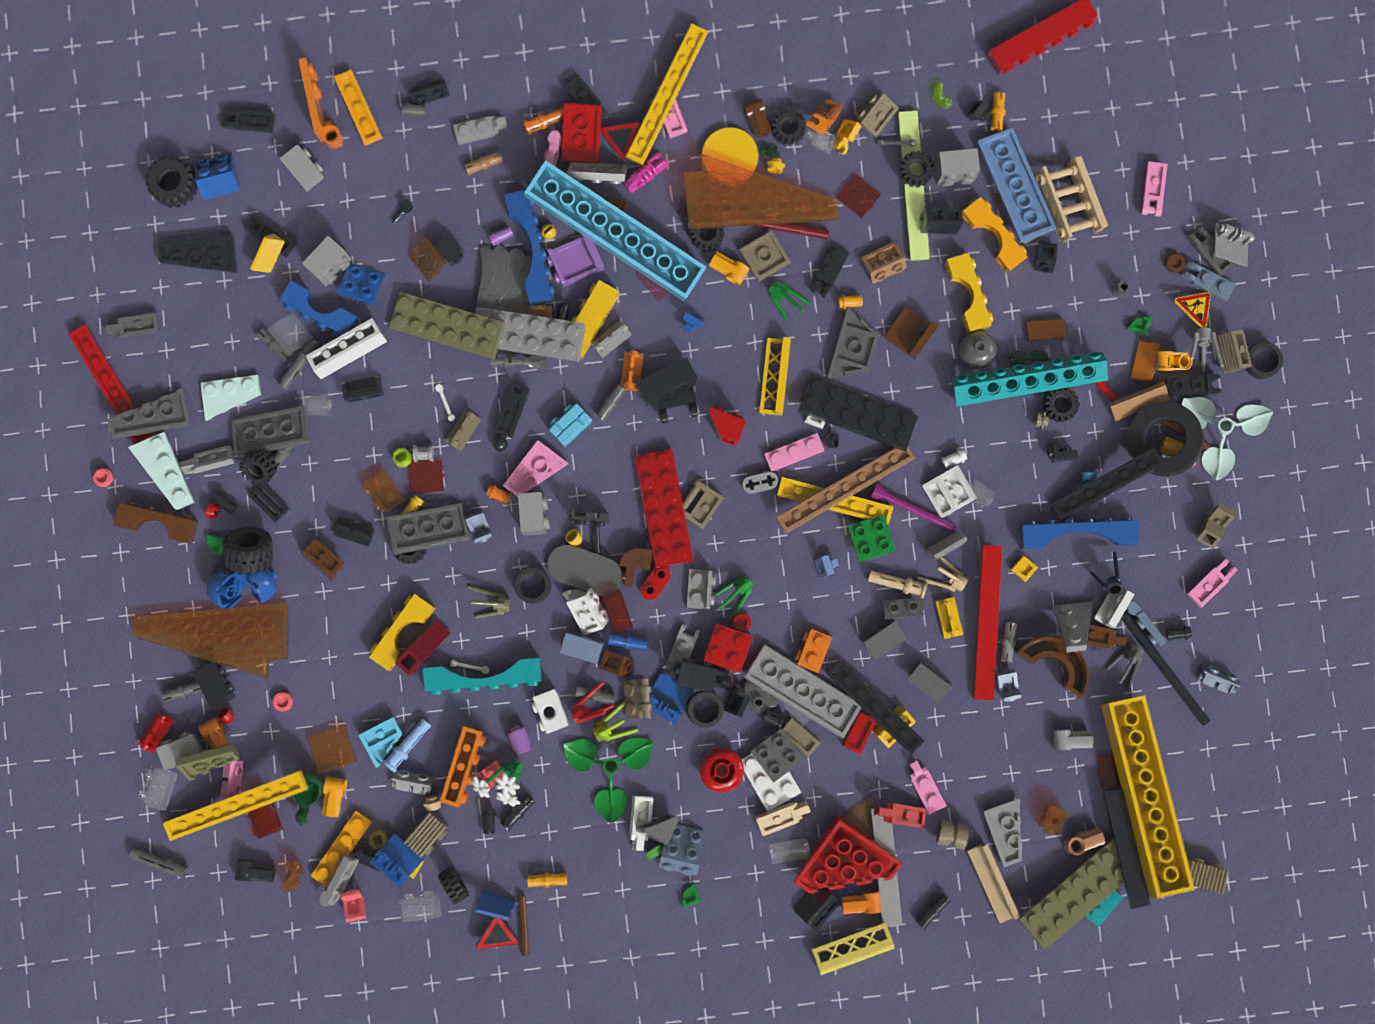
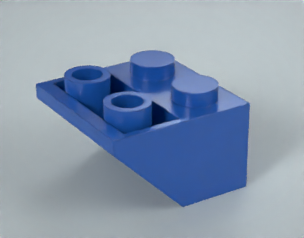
M232 153L220 154L216 158L202 159L196 163L195 182L203 200L240 191V181Z

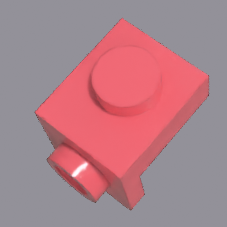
M350 889L346 893L340 894L344 904L346 922L366 918L364 896L360 890Z

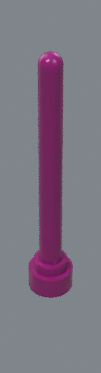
M878 483L871 493L870 497L876 500L885 499L951 532L957 530L956 525L886 492L887 490L884 489V486Z

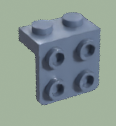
M676 825L668 845L664 844L659 868L669 872H681L687 876H697L706 832L700 829Z

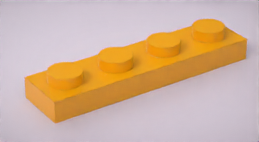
M352 70L335 76L336 83L365 146L382 139Z
M355 811L311 877L325 887H328L331 877L335 875L338 869L339 861L344 856L351 854L373 821L360 812Z

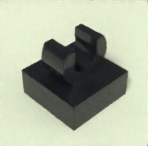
M985 100L976 101L966 117L970 121L980 120L984 122L985 120L987 122L992 116L986 111L990 104Z

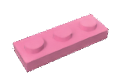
M818 433L765 453L764 456L770 471L773 472L825 450Z

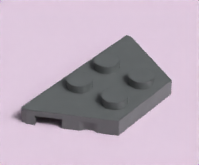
M847 308L828 373V379L869 372L879 334L873 328H870L863 319H860L851 308Z

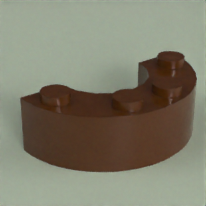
M1058 637L1035 638L1024 643L1015 651V654L1028 664H1034L1043 657H1051L1057 660L1062 665L1065 673L1062 688L1077 699L1083 698L1089 681L1087 663L1080 651L1066 652L1063 639Z

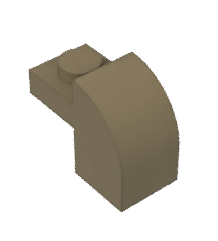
M1219 503L1206 516L1196 540L1214 549L1222 540L1226 527L1235 518L1237 512Z

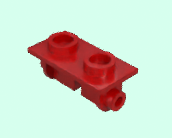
M158 710L137 744L140 745L141 749L148 750L154 754L175 720Z

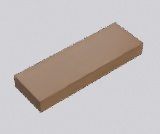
M1161 382L1113 401L1109 405L1114 420L1118 421L1136 414L1154 403L1169 401L1170 398L1165 383Z

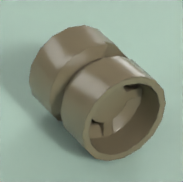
M941 820L937 831L936 844L947 847L952 844L953 848L964 850L967 844L969 825L958 823L954 826L951 821Z

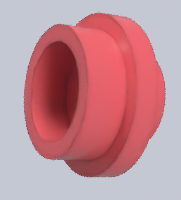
M100 468L95 471L93 480L97 486L107 487L113 481V474L106 468Z

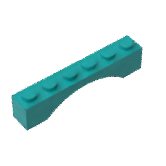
M541 659L519 660L505 672L482 679L463 677L443 666L423 668L424 691H430V695L442 694L441 690H449V693H459L461 688H468L470 692L480 691V687L488 686V690L499 689V685H507V688L519 687L518 683H526V687L538 686V682L542 681Z

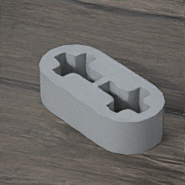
M773 472L749 476L744 479L742 488L748 494L772 490L778 484V477ZM767 476L775 479L772 482V486H769L768 483L762 484L761 481L767 480ZM749 480H752V483L759 482V485L754 486V490H750L749 487L746 488Z

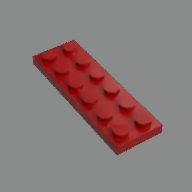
M673 449L635 456L656 569L694 561Z

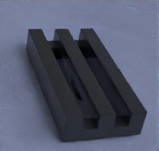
M260 484L248 495L275 523L290 510L266 485ZM262 489L283 508L282 511L261 492ZM257 494L278 514L276 517L256 497Z

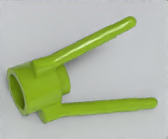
M625 700L603 720L596 723L597 727L592 729L599 742L603 740L608 742L612 739L638 732V729L635 728L610 735L612 734V729L623 724L625 720L622 719L610 726L606 722L625 706Z

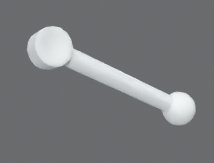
M438 384L435 389L441 396L448 413V420L453 421L455 416L451 413L443 394V386Z
M456 660L450 661L451 667L459 666L482 671L484 674L489 673L487 666L478 667L459 663Z

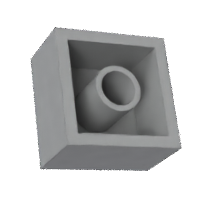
M978 148L939 152L935 161L937 184L951 186L957 182L971 184L975 181L980 172Z
M327 236L302 264L324 286H327L337 279L336 275L341 270L344 271L348 268L351 258L343 248Z
M541 492L518 494L521 533L524 536L547 534V529H550L549 517L545 515V510H548V499Z

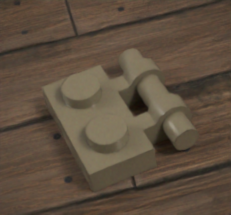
M649 679L624 680L626 719L651 718L650 710H652V704H650L649 692H651V686L649 687Z

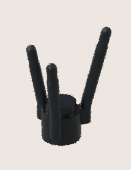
M1114 551L1115 576L1109 577L1106 583H1104L1094 572H1090V575L1100 584L1103 591L1107 590L1110 595L1117 596L1123 594V586L1119 575L1117 553Z

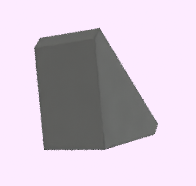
M668 814L636 827V830L658 843L668 845L679 818L676 815Z

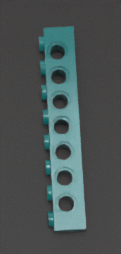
M1094 351L1085 355H1072L1062 359L1054 358L1044 362L1036 361L1032 364L997 368L993 371H979L969 375L961 374L951 378L952 394L957 407L1108 381L1107 359L1103 352Z

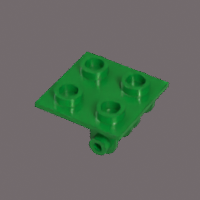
M885 515L848 525L859 562L896 552Z

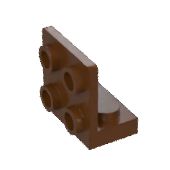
M904 308L884 338L915 360L939 324L934 321L930 324L910 309Z

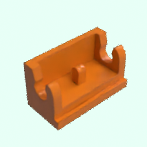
M826 99L824 102L829 104L831 109L828 110L820 106L807 121L806 125L824 135L836 121L843 107L842 104Z

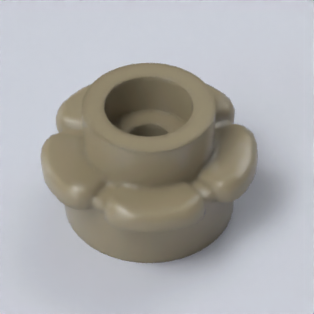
M1046 411L1037 412L1035 417V427H1040L1041 430L1044 426L1047 427L1049 415H1046Z

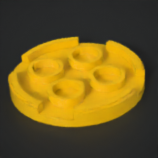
M737 128L720 129L710 135L703 146L702 163L704 169L715 181L730 185L741 183L753 174L757 166L758 149L756 143L743 130Z

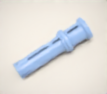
M421 718L399 746L394 747L390 756L382 762L396 773V768L404 759L408 758L410 750L431 725Z

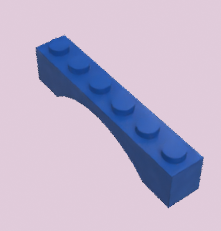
M526 190L504 195L509 218L524 231L532 247V266L525 281L529 304L534 306L552 302L551 295L555 293L553 284H549L547 277H551L549 267L544 266L543 262L546 259L544 248L540 249L539 242H542L540 230L536 231L535 227L538 224L536 213L532 214L531 207H534V203L524 197Z
M1132 517L1120 518L1121 521H1113V518H1103L1101 522H1094V519H1083L1082 523H1075V520H1063L1062 524H1056L1055 520L1044 521V524L1037 525L1036 521H1027L1025 525L1020 526L1021 550L1041 549L1058 536L1074 532L1099 535L1116 546L1140 544L1138 520L1132 521Z

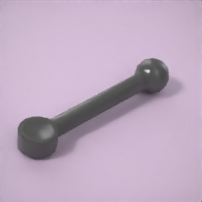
M914 139L910 141L877 140V145H909L913 147L916 145V141Z

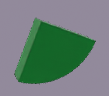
M1144 316L1135 319L1129 324L1127 330L1145 336L1152 317Z
M207 534L206 541L210 550L215 555L223 557L224 538Z
M694 883L690 884L683 893V909L701 902Z

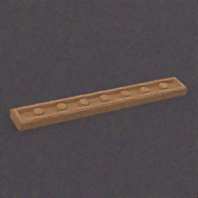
M907 447L906 451L893 448L779 514L775 519L783 532L787 534L915 459V456L909 447Z

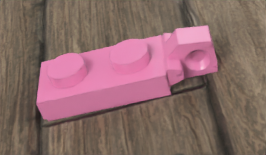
M676 99L664 121L670 139L687 133V128Z
M918 761L911 762L909 764L913 771V774L910 775L911 781L927 813L930 815L946 807L926 767L921 769Z

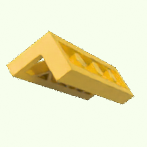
M767 338L759 411L761 414L779 416L783 414L791 338ZM771 343L782 344L781 352L776 356L770 350ZM775 360L780 367L775 374H772L768 369V365ZM771 379L778 385L777 389L772 393L766 388V383ZM770 397L776 403L775 410L764 409V402Z

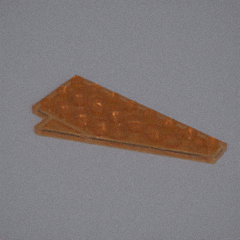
M704 154L700 156L701 171L683 173L689 229L837 221L839 219L836 199Z
M287 603L133 617V636L137 639L266 679L269 678V661L288 660L289 606Z

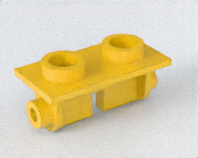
M955 598L935 601L944 639L963 635Z

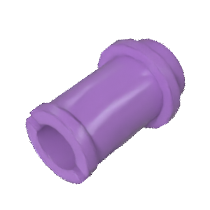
M507 225L494 233L490 232L491 234L488 235V238L493 246H498L500 242L514 235Z

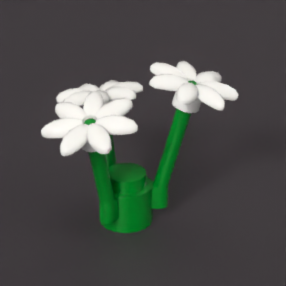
M511 759L509 763L504 762L501 768L485 781H479L474 776V780H470L472 785L475 786L473 790L478 791L480 797L485 796L489 798L487 792L490 789L487 786L495 778L499 783L496 785V788L503 789V794L497 792L498 796H496V799L503 801V804L509 803L513 807L519 805L520 802L513 795L516 794L514 789L520 788L516 783L521 776L520 773L524 766L519 760ZM505 771L502 779L497 777L501 772Z

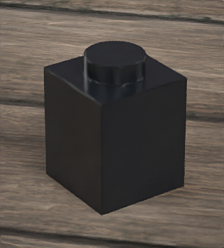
M443 235L433 248L434 253L452 267L455 264H459L464 257L463 249L446 235Z

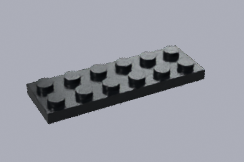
M812 376L798 409V412L902 451L907 450L918 418L917 415Z

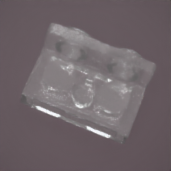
M152 765L145 775V780L147 781L145 788H142L139 793L140 803L143 806L166 811L178 773Z
M434 890L423 891L422 895L415 896L414 893L404 894L403 898L398 900L399 904H401L403 923L443 916L440 893H434Z

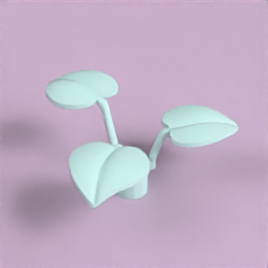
M1196 397L1184 398L1182 401V405L1191 410L1198 418L1202 429L1206 427L1208 422L1216 424L1218 433L1222 435L1219 449L1211 447L1202 456V465L1214 480L1224 478L1234 466L1235 455L1231 449H1223L1226 435L1232 432L1234 426L1242 425V431L1245 434L1256 436L1267 428L1273 411L1267 407L1246 405L1240 408L1236 414L1239 423L1233 422L1230 418H1223L1220 421L1211 420L1216 410L1213 402L1209 399Z

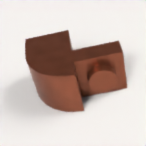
M632 549L621 558L619 566L627 568L626 571L623 570L621 581L625 582V587H633L635 569H651L652 550Z

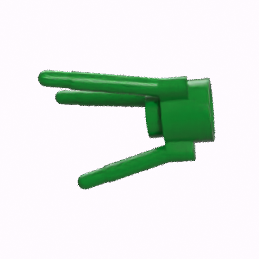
M780 281L774 283L769 289V292L772 294L770 299L775 303L785 321L788 320V317L777 299L781 301L786 298L800 312H804V309L788 293L808 306L811 305L808 300Z
M745 575L741 578L737 577L733 582L715 592V596H718L733 586L736 589L718 607L719 609L727 605L738 593L744 594L732 613L731 619L739 612L747 597L752 593L751 589L754 587V584Z

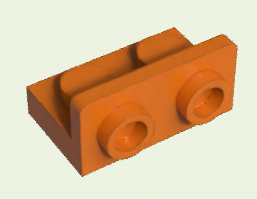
M812 628L809 632L806 631L802 642L805 643L802 650H798L795 660L798 661L797 665L819 673L832 637Z

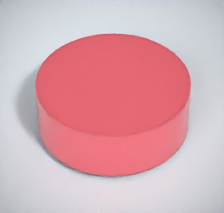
M287 692L277 693L273 698V706L278 711H288L293 706V697Z

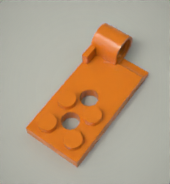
M306 57L298 59L313 130L321 142H325L329 148L336 149L342 145L343 136L339 129L332 124L331 120L324 122L320 104L322 93L316 82L319 80L317 71L314 69L313 64L308 62ZM330 134H336L335 139L328 140Z

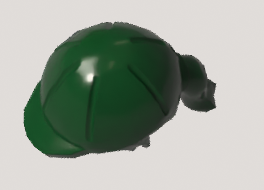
M302 772L308 789L291 795L293 800L300 805L295 814V821L301 826L308 823L309 806L320 799L323 791L320 777L312 772Z

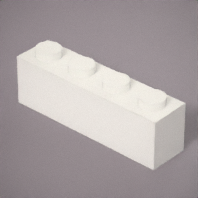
M371 318L306 355V358L313 371L322 379L386 343L387 340L380 327Z

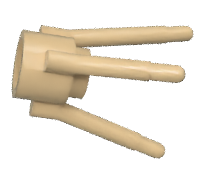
M941 557L940 560L954 573L951 574L941 567L937 569L950 577L948 583L951 585L927 578H917L919 581L928 582L953 592L955 590L961 592L968 582V578L964 576V573L957 570L944 557Z

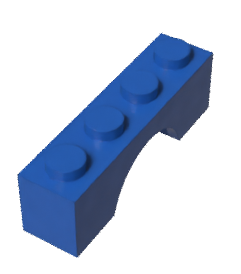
M291 280L279 299L284 304L283 308L292 313L294 310L299 312V316L306 321H310V319L316 321V326L325 331L327 328L332 330V334L337 338L354 329L360 321L357 316L342 308L328 314L316 312L311 306V293Z

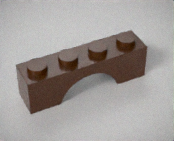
M126 501V504L119 503L113 523L114 526L138 531L146 522L157 520L166 527L169 539L193 545L198 522L193 521L192 516L182 514L180 518L174 516L175 512L167 510L159 513L156 512L154 507L145 505L143 509L137 507L138 504Z

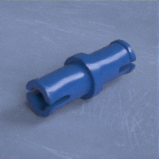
M610 633L608 645L622 646L628 650L633 648L646 651L648 639L631 637V634L625 636Z

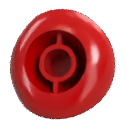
M727 748L711 750L703 757L700 764L702 782L708 789L717 793L732 791L741 783L744 776V765L737 753Z

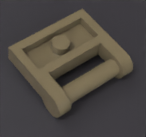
M695 479L693 482L694 486L684 499L683 505L686 519L703 530L724 497ZM699 490H702L705 493L691 514L686 512L687 508Z

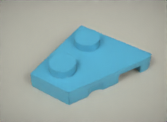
M393 716L359 734L376 768L379 767L403 732Z

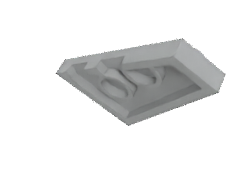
M1020 798L982 811L1002 866L1006 867L1022 861Z

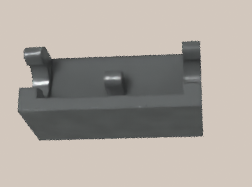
M890 619L860 639L868 653L876 660L906 640L907 637L894 619Z
M921 660L908 678L911 683L938 703L952 687V683Z

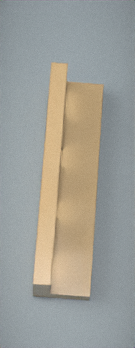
M982 843L966 850L998 922L1003 923L1012 918L1014 920L1020 918L988 844Z

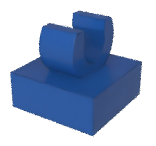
M689 310L682 318L687 321L683 330L690 333L694 327L699 329L704 324L705 319Z

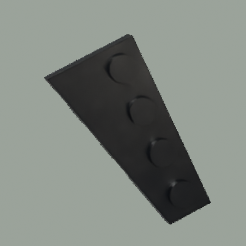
M233 235L157 243L158 262L160 264L237 273Z

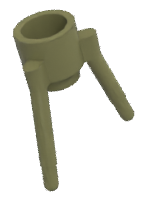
M467 586L470 590L496 597L494 602L471 600L470 604L494 606L493 610H497L477 614L475 618L504 615V612L509 613L510 597L478 587Z

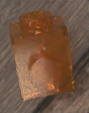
M288 861L284 866L292 874L280 888L285 893L291 890L294 892L301 884L299 880L305 874L302 871L303 867L299 863Z

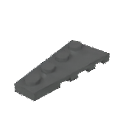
M179 389L170 395L162 396L151 403H145L134 410L131 409L109 418L111 438L117 439L190 426L183 389Z

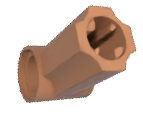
M1097 827L1074 837L1066 838L1064 849L1070 854L1080 855L1084 851L1105 844V838L1100 828ZM1074 840L1078 842V848L1075 851L1071 849V843Z

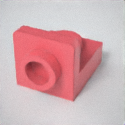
M497 760L476 774L478 780L485 781L501 768ZM505 771L501 772L497 777L502 779ZM495 778L488 783L487 788L491 789L498 784Z

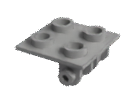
M1215 223L1214 256L1247 267L1248 243L1254 241L1255 235L1250 231H1243V229L1230 226L1227 223Z

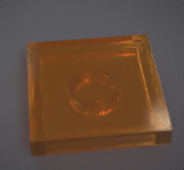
M346 725L308 737L319 775L357 763Z

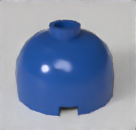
M263 568L264 571L259 572V570H256L255 574H251V572L248 574L241 573L246 585H249L252 595L260 604L268 601L276 592L277 584L275 580L278 577L273 569Z
M231 570L218 571L208 581L207 596L216 606L231 609L242 598L240 593L242 589L245 590V579L242 575Z

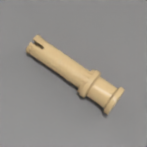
M873 570L870 571L868 582L903 590V593L907 595L911 593L920 596L922 599H924L928 582L914 581L910 577L902 579Z

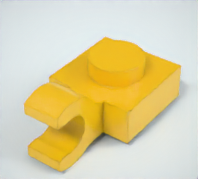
M844 119L836 133L838 139L833 144V148L839 149V154H846L848 141L853 142L861 125L858 122Z

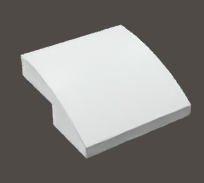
M958 465L922 485L940 518H944L977 499Z

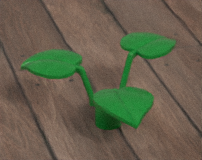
M644 738L625 740L618 749V753L623 759L608 758L604 762L594 760L597 757L598 750L596 745L590 740L579 739L564 744L565 757L573 769L579 772H587L593 763L602 765L604 773L609 775V791L601 790L594 800L596 811L609 823H614L621 817L627 803L626 795L621 789H612L613 775L617 773L619 764L623 762L632 770L644 768L650 760L653 742Z

